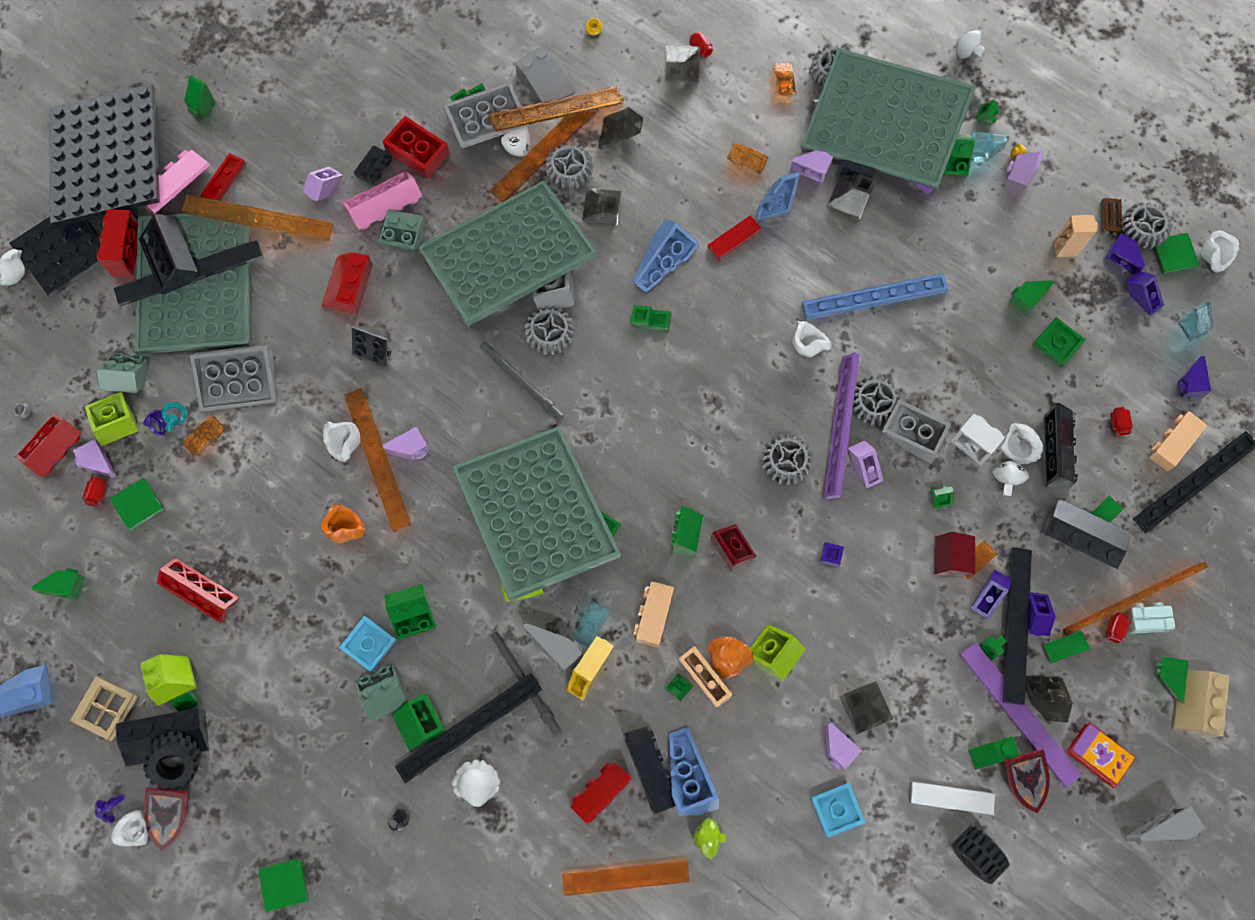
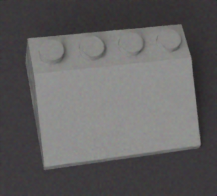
M511 82L444 104L446 118L461 149L529 126V122Z
M271 344L200 352L190 355L200 412L277 402Z

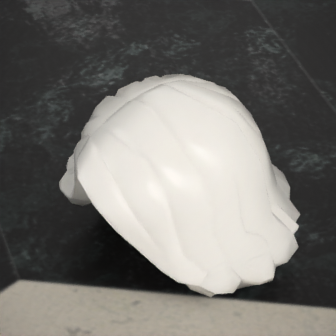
M1217 230L1212 232L1205 240L1201 255L1206 262L1211 264V269L1215 273L1224 271L1235 259L1239 251V241L1234 236Z
M10 250L1 257V286L16 284L24 276L25 267L20 259L21 250Z
M807 321L797 322L798 325L792 341L795 350L799 354L813 357L822 350L831 349V341L819 329Z
M327 422L324 425L323 442L329 453L338 461L345 462L350 459V455L360 444V433L356 425L349 422L334 424Z
M1013 423L1010 425V431L1005 443L1001 446V452L1004 453V457L1009 461L1019 464H1030L1041 458L1043 443L1033 428L1024 424Z
M474 760L472 763L465 762L456 771L457 775L452 782L453 790L458 797H463L464 800L474 807H480L498 792L500 779L498 778L497 771L493 769L491 764L487 765L483 760L480 762Z

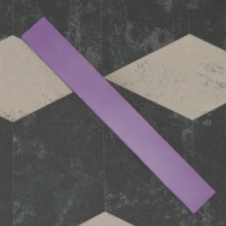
M855 352L842 357L823 497L828 500L841 497L853 409V393H855L860 354Z
M974 643L962 652L960 657L1035 751L1045 750L1048 768L1064 788L1078 779L1082 774L1027 705L1021 706L1002 702L1004 677L979 645Z

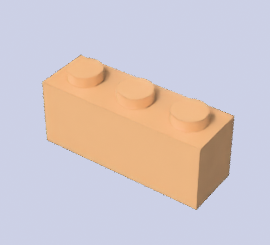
M1073 215L1069 218L1053 241L1056 257H1077L1097 232L1098 225L1094 220V215Z
M1190 411L1183 416L1180 414L1173 421L1174 427L1172 429L1169 427L1162 435L1164 438L1162 442L1158 441L1151 449L1153 453L1149 458L1167 472L1178 464L1208 426Z
M652 581L650 587L646 586L643 598H647L645 606L641 605L638 614L639 617H642L640 625L636 624L633 636H637L636 642L659 648L674 587Z
M692 647L679 658L716 708H719L734 696L697 647Z

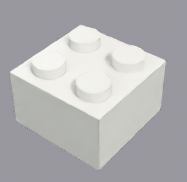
M973 414L951 442L978 464L982 465L1005 437L997 428H992L987 424L983 417Z

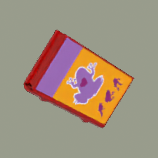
M1090 722L1084 724L1066 750V753L1074 761L1079 762L1111 788L1117 787L1136 759L1135 756Z

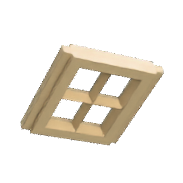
M95 676L70 721L114 742L116 738L115 724L126 721L139 697ZM102 688L112 692L104 706L94 702ZM115 694L124 698L118 712L107 708ZM92 705L101 709L94 724L84 719ZM105 712L115 716L107 730L97 726Z

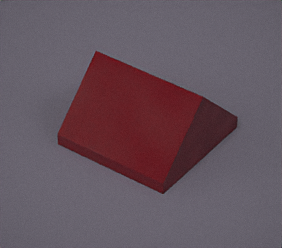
M737 524L712 533L710 540L730 572L757 557Z
M953 531L936 536L935 575H975V536Z

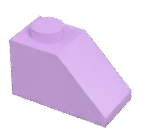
M817 150L793 158L790 171L799 172L803 176L823 183L833 156Z
M1043 152L1017 155L1014 162L1010 161L1007 171L1009 175L1007 179L1028 186L1039 168Z
M330 167L308 173L303 193L315 201L325 199L340 182L343 174Z
M417 427L383 444L387 454L409 460L421 459L430 451Z
M95 439L73 450L76 455L74 461L79 468L82 467L88 472L110 478L117 477L103 447Z
M862 441L848 448L851 463L866 489L883 481L876 450L866 441Z
M830 722L825 727L827 757L831 759L829 763L834 768L843 771L847 769L862 750Z

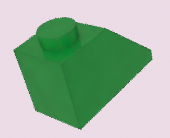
M191 75L188 80L184 102L188 107L189 113L204 119L216 102L207 84Z
M1052 280L1026 281L1021 287L1017 285L1011 292L1013 297L1009 302L1027 315L1054 282Z
M66 568L65 571L57 570L33 585L31 590L39 594L78 600L85 577L79 575L78 570Z
M1162 657V663H1157L1156 674H1160V681L1180 704H1184L1189 660Z
M1013 736L968 750L975 770L1020 756Z

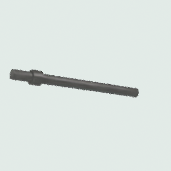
M486 342L481 344L480 347L538 400L545 411L553 414L558 420L564 417V414L554 406V402L546 399Z
M497 631L492 633L490 637L518 680H522L526 676ZM537 694L531 700L540 712V718L544 724L547 723L554 736L559 735L562 731L554 721V715L550 710H547Z

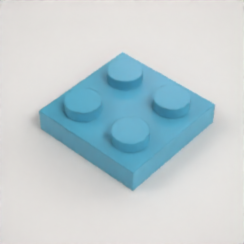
M364 616L339 648L372 673L397 640Z
M850 783L810 798L826 838L866 823Z

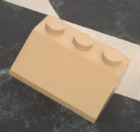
M1188 670L1184 704H1180L1177 700L1175 702L1172 729L1209 738L1224 736L1230 676L1211 671Z

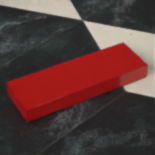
M229 153L200 196L218 205L246 164L245 160Z
M750 215L710 242L708 248L720 260L759 233L762 228Z

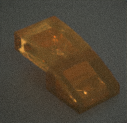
M791 62L774 64L773 70L778 96L796 95Z
M734 143L727 159L741 168L745 165L760 174L763 172L768 156L750 147Z
M211 416L198 426L182 444L194 456H200L210 443L217 441L226 428L215 416Z
M985 540L975 547V574L998 555ZM965 575V576H966V578L969 580V579H971L974 575Z

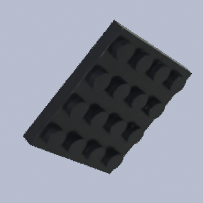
M49 216L9 242L13 249L22 251L20 259L50 298L101 265L97 259V251L100 250L101 245L100 238L86 220L53 227L50 224Z

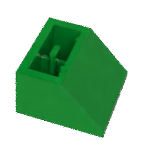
M958 135L944 174L969 175L975 140L971 135Z
M681 506L680 512L676 511L673 528H677V531H672L670 546L673 547L672 553L696 557L704 515L685 506Z
M423 584L384 595L386 611L397 640L436 628Z
M426 693L407 702L392 714L409 752L446 731Z

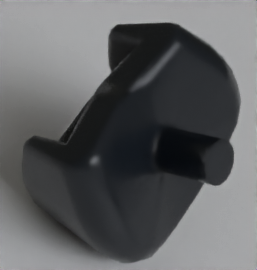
M397 809L388 821V825L393 831H401L407 826L410 817L405 810Z

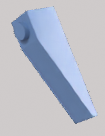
M799 172L780 177L768 188L757 208L756 220L791 210L800 177Z
M665 219L655 232L632 282L644 292H648L667 273L673 272L677 265L682 261L688 260L700 243L677 222Z
M47 665L24 670L0 685V718L52 705Z
M686 727L670 733L672 797L679 815L700 816L719 809V798L689 728Z

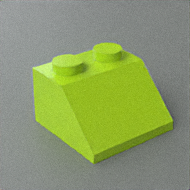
M122 391L84 406L92 432L101 446L139 431Z
M769 624L750 648L754 657L752 662L769 675L781 681H784L806 650L795 636Z
M159 654L140 663L146 693L157 706L196 688L188 656Z

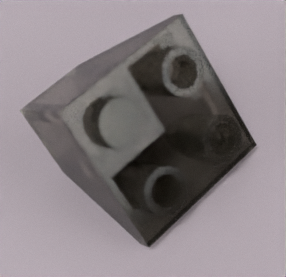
M665 45L664 82L699 83L700 47Z
M630 107L605 116L598 148L603 149L641 133L643 117Z
M862 174L840 176L826 207L860 220L877 180Z
M587 187L582 221L618 225L623 191Z
M1026 676L1025 689L1031 704L1047 721L1068 722L1073 702L1063 678L1055 676Z
M877 682L864 685L839 697L856 735L893 720Z

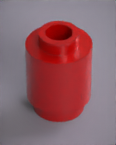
M695 32L690 36L689 44L699 57L705 59L712 54L714 50L712 44L703 32Z
M1125 407L1113 409V412L1110 413L1113 432H1116V436L1131 434L1133 424L1130 410L1125 409Z
M91 477L87 481L82 500L85 501L86 505L96 507L102 504L107 489V481L105 479Z
M1116 613V615L1110 616L1105 632L1107 640L1122 644L1123 640L1127 637L1131 620L1128 619L1127 615Z

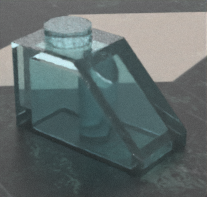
M973 132L972 137L975 140L971 160L975 162L988 161L1005 148L1009 136Z
M1209 301L1193 308L1178 323L1189 341L1196 338L1199 341L1209 335L1208 331L1213 328L1212 308Z
M592 601L579 624L573 640L589 648L609 617V610Z

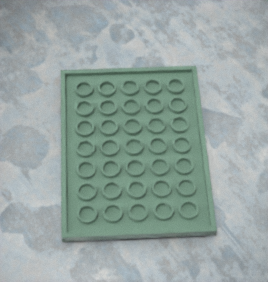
M838 48L801 148L811 152L816 150L826 152L838 160H849L862 167L865 166L878 172L938 189L976 86Z
M545 181L528 188L418 246L420 254L467 326L598 257L595 248Z
M248 209L165 215L175 217L193 261L250 242V211ZM138 216L137 280L153 275L139 242V238L152 216ZM250 263L192 282L165 295L160 293L136 301V354L250 346Z
M560 426L452 466L509 602L621 557V553Z

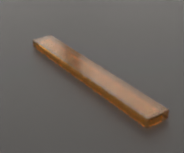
M616 86L491 113L488 119L494 131L498 132L623 104L624 98Z
M585 97L490 190V193L501 202L509 199L546 163V158L549 157L550 151L554 152V147L560 148L561 144L564 145L599 111V106Z
M187 194L182 209L183 214L329 242L333 230L332 222Z
M363 389L344 394L354 424L359 430L360 441L393 533L412 526Z
M1202 561L1067 626L1063 632L1065 636H1068L1208 568L1205 561Z

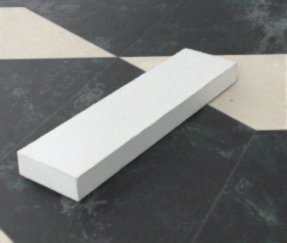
M911 782L910 803L994 815L995 794Z

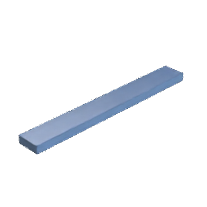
M944 273L802 301V308L807 321L945 293L949 289Z

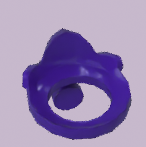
M155 409L148 413L143 421V425L148 426L155 435L163 436L166 433L165 427L167 424L162 417V410ZM151 420L157 424L159 432L153 428Z
M124 794L116 798L112 797L108 802L96 801L94 811L96 817L103 822L113 823L115 817L112 814L106 816L105 813L125 799Z

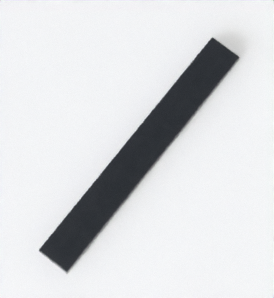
M255 240L193 261L198 272L191 283L263 259L259 242ZM153 275L113 288L120 307L160 294Z
M1245 431L1136 515L1133 520L1145 534L1252 452L1255 449V440Z
M1012 547L1010 549L1009 578L1012 581L1008 591L1007 642L1005 643L1002 702L1023 706L1025 705L1032 550Z
M530 673L394 767L404 783H409L539 694L543 689L533 674Z

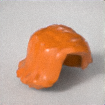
M341 504L332 505V508H330L321 523V531L325 536L338 544L345 543L351 539L362 538L365 533L364 523L358 514Z
M723 636L714 639V641L708 644L709 654L712 655L713 669L724 679L738 676L754 660L753 653L749 647L736 638Z

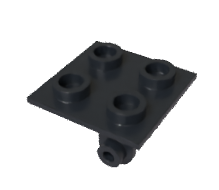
M352 326V354L386 366L387 357H390L392 350L387 347V339Z

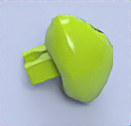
M709 817L697 827L693 839L698 850L706 857L712 859L720 849V842H726V834H720L719 826Z

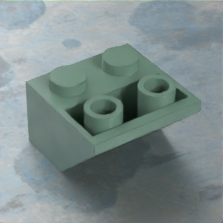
M388 210L378 241L379 244L415 250L422 243L427 226L424 217Z
M112 354L97 368L99 390L138 393L145 385L150 358L142 357L141 355Z
M393 664L382 667L378 671L355 681L361 705L371 722L401 708L408 702Z

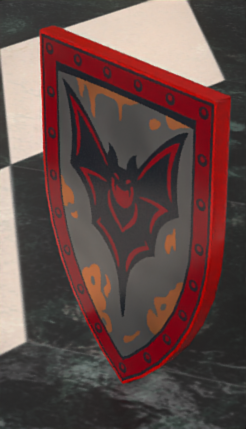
M1044 749L1005 760L1013 794L1022 805L1035 813H1038L1044 805L1050 788V775Z
M147 787L145 788L144 821L152 842L163 851L178 838L184 827L188 792Z

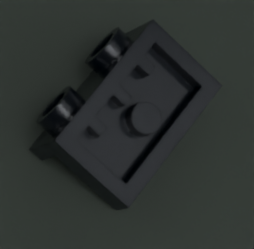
M373 145L354 171V175L373 185L381 178L384 169L392 162L390 150L387 148L382 150Z
M841 159L835 176L869 188L875 171L868 167L854 164L852 161Z

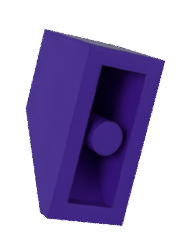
M1122 233L1104 257L1133 275L1138 271H1142L1145 267L1138 243Z
M1138 271L1126 280L1130 296L1148 315H1152L1164 305L1156 275Z
M1200 356L1193 362L1178 380L1177 389L1180 392L1181 398H1203L1211 392L1205 356Z
M994 569L981 588L971 609L989 619L1009 591L1012 579Z
M1030 592L1029 633L1036 636H1050L1056 616L1048 594Z

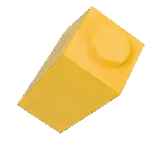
M596 636L573 671L566 691L584 700L610 657L614 646L607 640Z

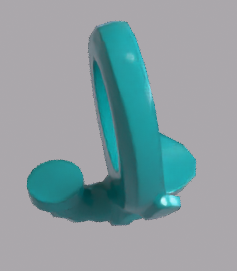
M169 402L165 404L161 411L162 417L167 424L165 427L167 432H171L175 426L186 421L187 410L180 403ZM176 408L181 411L182 416L178 418L174 415H168L167 410Z

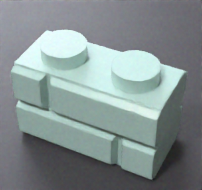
M1163 602L1152 603L1151 607H1144V604L1140 603L1131 605L1132 608L1125 610V615L1131 620L1128 630L1129 634L1169 632L1175 629L1171 605L1164 606Z

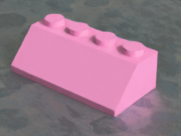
M192 149L188 152L186 150L182 151L177 156L179 160L175 163L171 161L163 168L165 172L161 176L159 175L160 203L143 207L151 215L155 214L208 168L210 164Z
M403 171L342 202V205L357 229L363 230L370 227L371 223L376 220H384L388 210L401 211L403 206L415 204L423 196L414 177L407 171Z

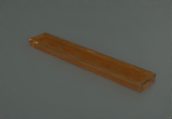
M687 860L562 874L564 896L690 882Z

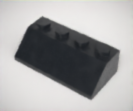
M153 214L141 234L139 242L159 291L165 295L189 285L198 271L175 217Z
M1055 403L1044 415L1046 487L1069 489L1077 482L1078 474L1075 472L1077 455L1074 453L1076 436L1073 431L1076 420L1073 417V410L1061 403Z
M1059 498L1040 532L1115 569L1119 568L1127 552L1131 536L1130 532Z
M201 708L115 724L117 745L126 767L144 764L146 753L155 738L159 739L160 735L164 733L168 736L169 732H174V735L182 732L184 737L187 735L191 736L190 740H195L197 742L196 747H200V753L210 751L206 710ZM166 755L162 757L161 760L175 758L177 756Z
M646 726L624 733L626 745L653 815L676 807L672 797V790L668 783L671 781L668 770H663L661 765L664 759L660 749L656 750L653 742H656L653 731H648Z

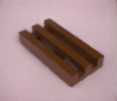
M1103 198L1101 201L1102 233L1109 232L1113 234L1116 232V234H1121L1122 199ZM1108 203H1109V227H1108ZM1114 203H1116V227H1114Z

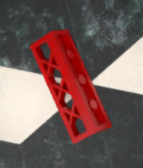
M174 558L159 569L158 585L219 623L226 620L228 609L239 600L238 596L177 558ZM176 566L179 569H181L182 572H175L171 570V568ZM187 577H194L198 582H191L187 580ZM203 587H210L214 592H207ZM219 597H226L230 601L224 603Z

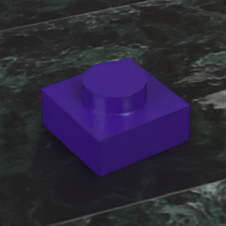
M825 542L820 562L839 567L844 547Z

